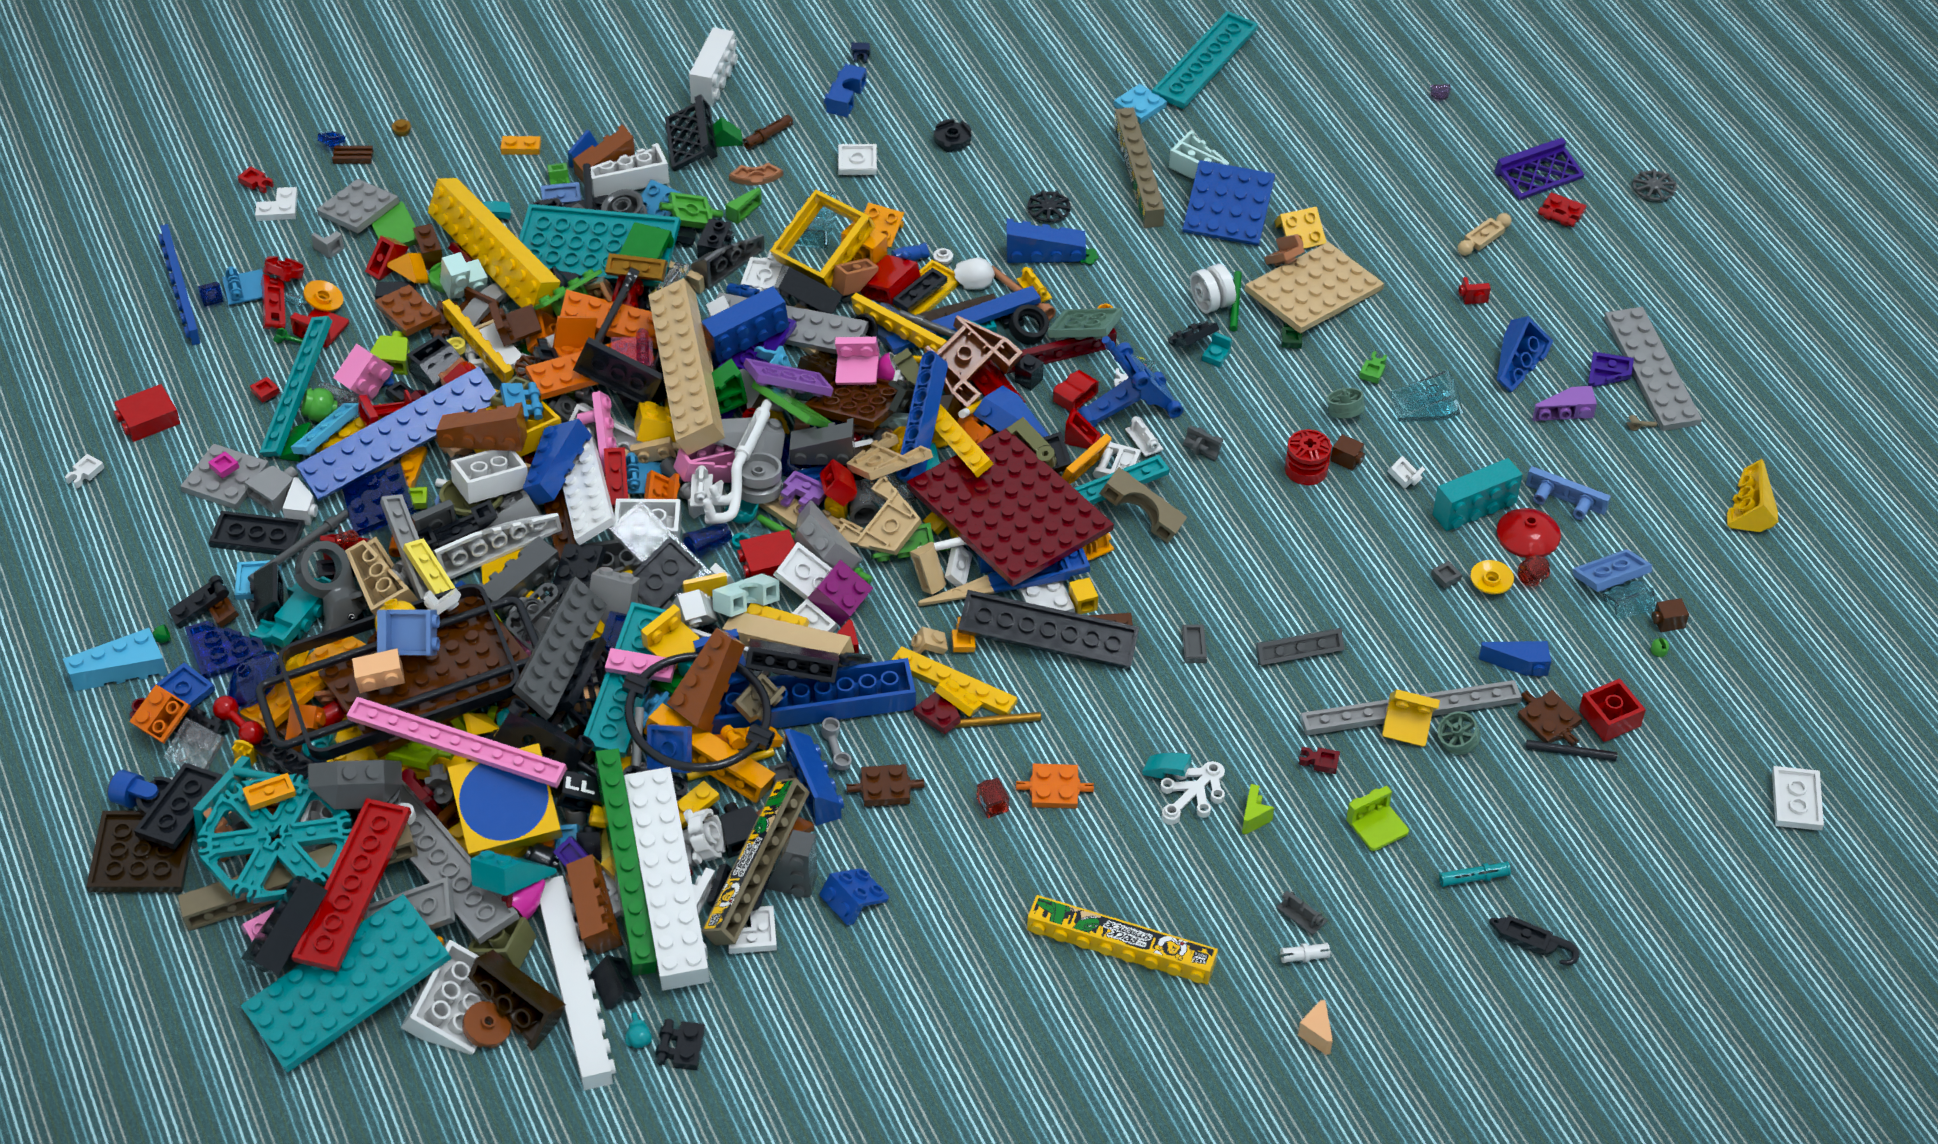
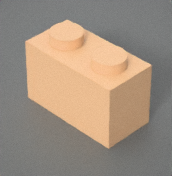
M397 648L352 659L354 676L360 693L405 683L403 666Z

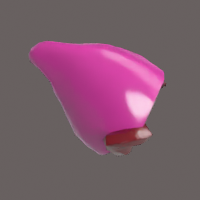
M542 879L507 896L503 895L502 901L506 902L507 908L513 907L518 912L519 917H526L528 920L540 904L545 880Z

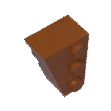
M623 124L617 127L619 130L610 137L607 134L603 137L604 141L595 147L592 145L573 159L574 173L583 184V164L589 163L593 167L609 160L616 162L623 155L628 157L635 155L634 137Z

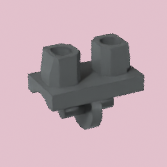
M1190 425L1187 428V435L1183 445L1192 449V453L1195 455L1201 453L1216 460L1223 444V438L1219 436L1214 437L1206 433L1204 429L1200 427L1195 428Z
M443 764L429 766L430 777L424 778L425 785L433 791L434 800L438 804L446 805L454 797L449 771L445 770Z

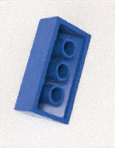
M789 728L785 729L786 760L791 761L798 780L810 792L805 803L815 826L841 819V809L844 808L841 795L837 796L835 792V781L828 776V766L826 761H822L820 758L821 751L819 745L814 744L809 735Z

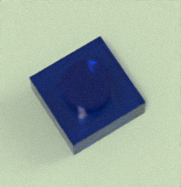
M334 131L318 133V141L325 143L327 147H334L337 144L345 143V135Z

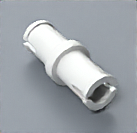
M1304 943L1298 947L1281 948L1280 955H1290L1280 958L1282 963L1294 961L1306 963L1311 959L1330 958V951L1321 952V950H1327L1330 947L1328 943L1316 945Z

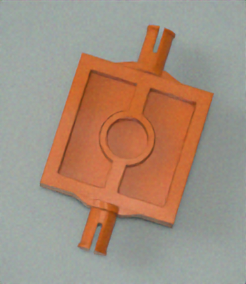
M1033 763L1030 781L1016 780V790H1030L1032 807L1077 809L1080 792L1094 793V783H1080L1078 765Z

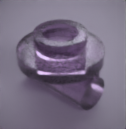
M1431 85L1430 94L1436 100L1447 99L1449 91H1451V85Z

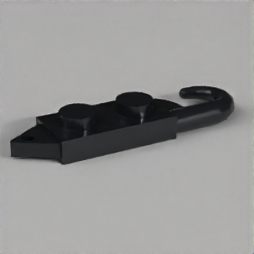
M1510 915L1507 918H1490L1489 920L1490 925L1500 934L1499 938L1543 956L1544 954H1552L1556 951L1557 947L1565 949L1572 954L1571 959L1559 961L1560 964L1565 966L1573 965L1579 960L1580 953L1577 946L1568 940L1553 935V932Z

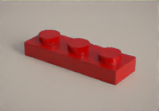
M625 447L604 448L605 478L612 508L616 506V499H628Z

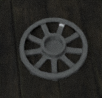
M1653 169L1650 171H1640L1633 180V188L1637 194L1645 199L1663 201L1675 194L1677 183L1669 176V173L1665 174ZM1636 183L1646 184L1640 187H1636ZM1665 186H1672L1673 190H1671V189H1669V188H1667V187H1665ZM1646 189L1648 191L1647 196L1640 191ZM1661 190L1668 192L1669 195L1664 197ZM1651 194H1658L1659 198H1653Z

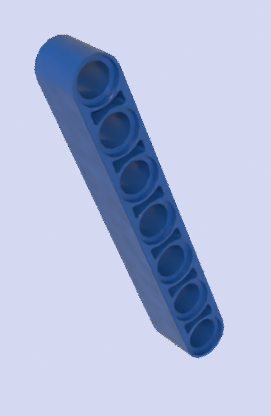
M932 350L924 353L920 361L901 455L920 445L928 449L931 448L948 368L947 361ZM928 460L896 471L897 477L907 484V481L926 471Z

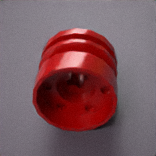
M1311 429L1293 433L1289 438L1284 468L1286 475L1292 481L1301 485H1316L1322 482L1328 474L1332 448L1330 439L1325 434Z

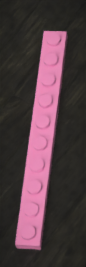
M360 697L355 699L347 713V718L350 721L556 788L567 770L564 763Z

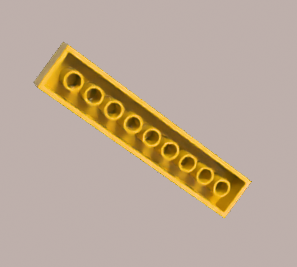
M458 178L437 179L428 207V213L474 260L479 259L484 271L521 308L530 304L534 307L539 304L538 299L548 294L549 296L554 295L553 290L559 288L561 281ZM549 304L540 309L550 314L552 306Z

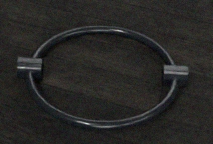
M700 652L673 655L654 663L640 675L631 672L625 677L622 691L628 693L624 713L628 731L634 742L644 753L665 766L689 772L716 771L741 762L757 748L766 751L772 745L775 732L769 730L772 712L768 693L756 675L740 663H738L735 671L746 678L759 695L762 704V722L760 726L756 724L750 726L745 739L748 745L744 749L728 758L708 763L679 761L658 752L642 737L634 719L636 697L646 698L652 684L649 678L668 666L695 661Z

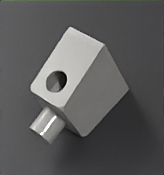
M270 466L244 482L247 496L276 515L283 508L293 478L298 477V473L291 466L285 471H281L275 466Z

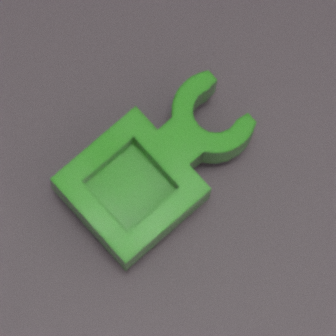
M1374 351L1371 355V360L1366 359L1359 373V378L1378 384L1385 371L1387 355L1384 354L1383 358L1379 359L1376 358L1377 352Z

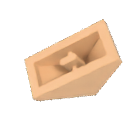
M1320 1000L1300 1022L1298 1036L1325 1055L1331 1053L1333 1040L1326 1001Z

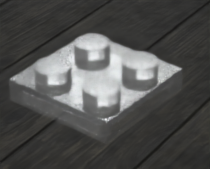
M185 718L163 758L180 767L184 763H188L208 770L226 738Z

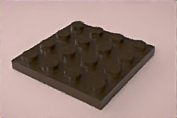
M102 811L86 885L87 891L183 892L195 823L174 850L136 837L134 829L144 817L140 811Z

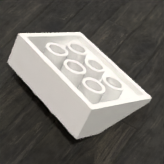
M449 940L444 947L452 959L426 977L401 1028L421 1040L473 1055L477 1046L471 1043L463 1033L464 1014L475 1003L493 1001L491 999L487 1000L468 978L473 963L479 956Z

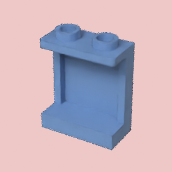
M377 610V653L397 648L399 655H437V651L440 649V639L437 637L440 617L437 615V610Z

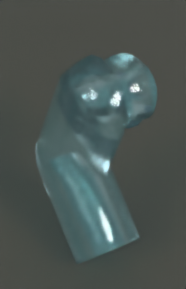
M290 292L284 294L285 302L297 306L308 303L303 294L296 295Z

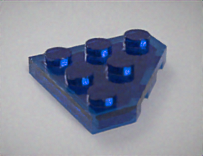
M209 621L185 627L199 671L206 679L268 660L260 638L254 636L249 638L243 636L242 632L227 627L222 629Z

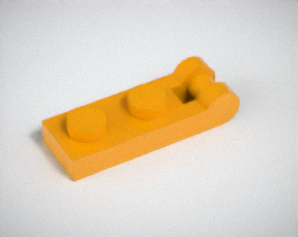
M420 446L401 457L395 476L391 479V490L405 489L406 491V488H415L428 453L427 447Z
M726 725L722 728L721 735L726 740H729L732 748L744 749L748 745L745 739L750 727L733 728L731 725ZM770 726L769 730L775 732L770 748L781 747L784 739L777 733L775 728Z

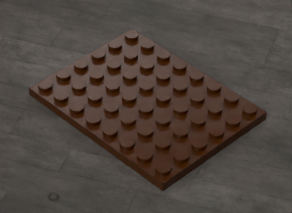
M477 596L460 599L458 601L459 605L448 612L446 609L439 614V617L443 619L482 606L485 603ZM489 613L437 630V637L440 639V649L437 651V655H400L405 679L403 684L360 693L354 676L352 659L318 671V674L347 714L357 697L387 706L507 665L509 662ZM496 616L514 661L529 657ZM374 651V652H371V653H368V654H365V655H362V656H366V655H370V654H375V653H377V651ZM511 672L401 711L418 716L503 687L513 680L514 674ZM461 715L446 719L438 723L444 725ZM362 724L355 726L361 735L377 730ZM397 736L370 747L377 757L381 758L406 745L411 740Z

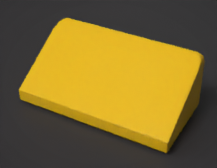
M723 572L684 580L682 591L687 593L699 589L704 594L713 597L712 590L727 585V575Z

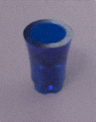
M726 523L712 524L696 531L683 533L682 535L684 549L695 560L725 545V543L732 539L731 531Z

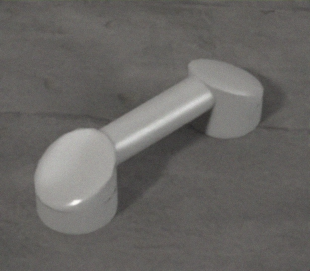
M832 717L826 718L822 722L821 733L824 739L829 742L834 757L832 767L836 770H847L851 766L852 759L848 753L841 752L837 740L840 722Z

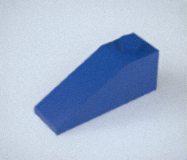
M1547 641L1481 643L1479 659L1525 676H1548L1551 657Z

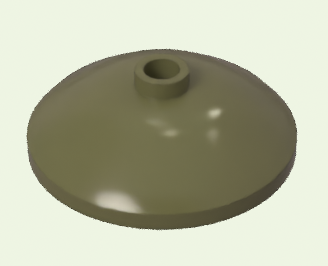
M450 479L441 487L439 500L442 503L450 499L454 504L455 514L466 517L472 514L470 508L488 500L491 501L494 509H496L502 503L504 494L468 504L453 484L452 479Z

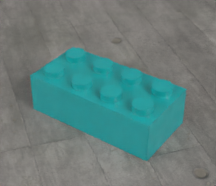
M1506 458L1439 485L1432 515L1446 531L1459 528L1468 522L1476 521L1485 515L1493 514L1505 507H1510L1517 503L1523 474L1509 458Z

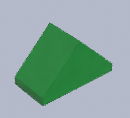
M723 117L713 124L716 147L743 145L741 129Z

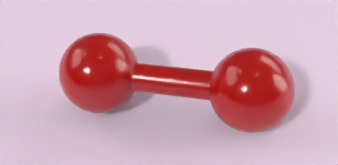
M226 695L217 698L213 703L214 715L223 721L232 720L239 727L238 736L240 740H244L253 746L259 744L264 738L263 726L257 721H245L238 714L239 706L233 697Z

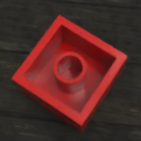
M1620 678L1584 693L1579 707V712L1604 742L1641 727L1646 711Z

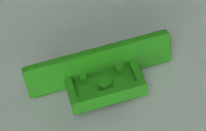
M589 269L582 273L583 277L581 279L576 277L567 282L569 286L566 288L561 286L553 290L554 295L549 296L548 294L538 299L539 304L535 305L534 309L538 310L551 304L556 316H560L566 289L588 295L583 284L601 274V269L596 271Z
M931 523L920 524L898 552V559L911 557L910 551L931 541L934 543ZM875 553L871 555V559H877V562L889 561L890 556H894V554Z

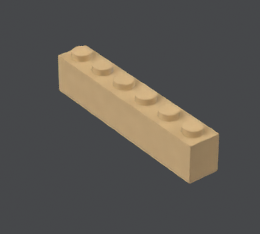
M748 613L729 617L722 628L723 631L737 629L739 640L746 647L749 646V640L752 638L845 654L846 652L854 653L850 636ZM838 663V667H845V666H846V665H841L840 663Z

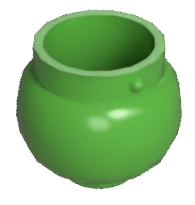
M306 389L301 415L303 417L307 416L311 421L320 423L337 409L338 401L334 400L333 393L327 389Z

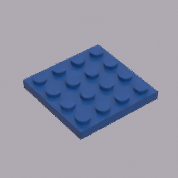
M1199 160L1183 225V232L1259 246L1275 181V173Z

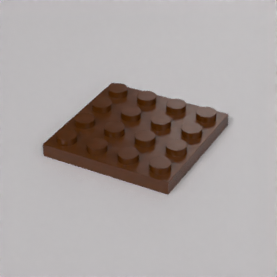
M877 378L875 385H836L834 380L830 383L834 389L831 396H813L804 404L830 420L847 423V419L853 418L854 425L862 426L866 429H875L895 413L889 407L898 390L888 385L889 380Z

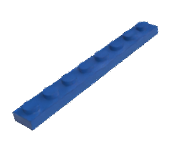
M168 224L161 225L162 234H158L161 246L165 245V247H162L164 259L169 258L165 262L168 272L172 271V273H169L171 284H176V286H172L175 298H180L176 302L179 311H183L180 313L182 324H187V326H183L186 338L191 337L192 345L201 344Z

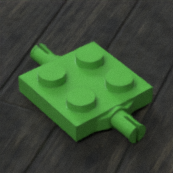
M670 192L668 196L669 203H659V210L670 211L673 217H680V226L704 229L708 219L723 217V210L712 209L708 204L707 197Z

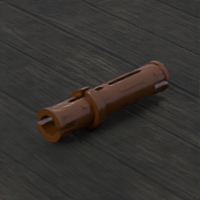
M786 114L766 127L755 130L752 135L742 140L744 147L749 150L757 144L765 143L770 137L792 126L793 119L790 115Z

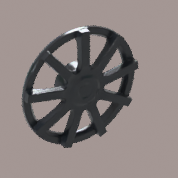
M1041 190L1040 193L1030 196L1027 209L1030 215L1039 221L1057 222L1067 217L1071 210L1069 198L1058 191L1044 192V190ZM1033 201L1040 203L1031 205ZM1065 202L1067 206L1058 205V204ZM1034 208H1041L1035 214L1031 211ZM1057 209L1066 210V213L1063 215ZM1041 213L1047 215V219H1043L1038 216ZM1056 214L1059 218L1050 219V215Z

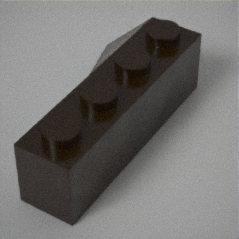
M494 950L477 957L468 974V978L486 999H491L496 1004L498 1013L510 1020L514 1025L512 1029L518 1036L522 1034L528 1041L526 1045L531 1051L535 1050L555 1027L566 1006L564 1002Z

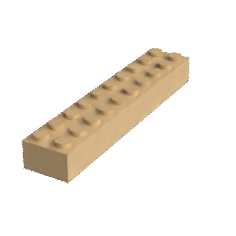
M685 278L655 291L648 295L675 440L685 453L690 455L724 439L725 435L696 293Z

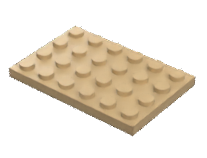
M1327 242L1296 258L1295 261L1284 264L1245 284L1244 291L1297 332L1302 333L1383 290L1384 283L1330 242Z

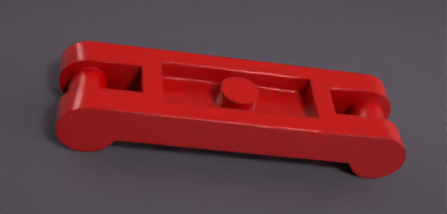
M263 274L261 278L263 329H285L284 281L280 280L278 276L272 278L270 275Z

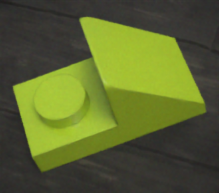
M1250 785L1242 834H1248L1273 820L1274 807L1261 804L1263 795H1258L1260 785Z

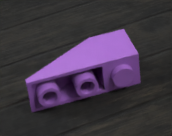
M1592 386L1570 387L1535 404L1533 421L1594 418L1597 402Z

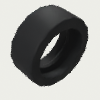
M1030 304L1018 307L1009 321L1011 335L1017 341L1027 345L1040 342L1049 328L1047 314L1041 308ZM1023 316L1035 319L1040 326L1039 332L1030 333L1023 330L1018 323V319Z

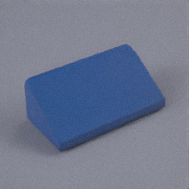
M586 130L568 151L569 167L574 168L573 159L592 145L594 147L598 145L590 130Z

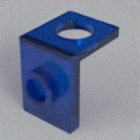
M213 282L198 286L204 307L224 302L220 283Z

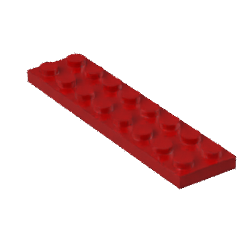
M366 798L324 887L328 892L300 937L291 956L293 962L336 972L339 971L412 813L410 807Z

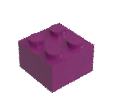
M840 559L808 596V599L841 626L858 608L873 587Z

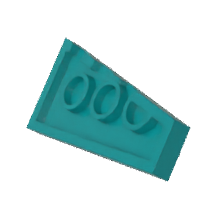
M241 756L193 808L197 836L207 820L203 812L209 808L213 810L221 794L226 798V790L235 794L237 793L235 784L239 783L242 786L241 781L251 779L233 774L235 767L252 769L250 757Z

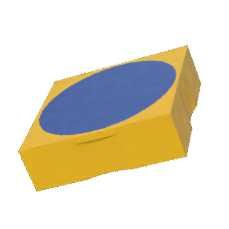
M539 743L518 748L543 757ZM476 761L448 767L468 854L471 858L480 855L482 851L490 850L494 853L503 854L517 847L532 846L536 843H544L563 837L550 785Z

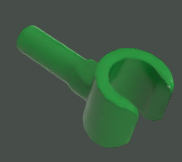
M284 328L277 329L275 332L277 335L273 338L276 343L290 340L302 344L303 341L301 338L289 335Z

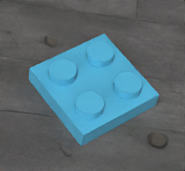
M1138 84L1115 99L1114 107L1117 109L1134 107L1137 120L1141 124L1166 108L1167 101L1152 93L1151 90L1142 84Z

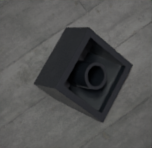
M272 562L254 573V581L250 582L251 595L254 594V601H250L251 614H255L257 622H260L261 619L275 621L274 615L284 605V583L277 562Z

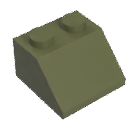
M520 917L481 944L473 938L467 950L478 956L494 950L520 969L537 936L526 917Z

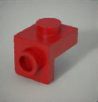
M1463 277L1458 291L1459 296L1463 298L1464 304L1488 303L1491 290L1489 283L1469 284L1468 278Z

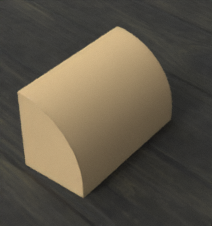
M931 541L910 551L922 591L934 594L943 589L947 583L934 543Z

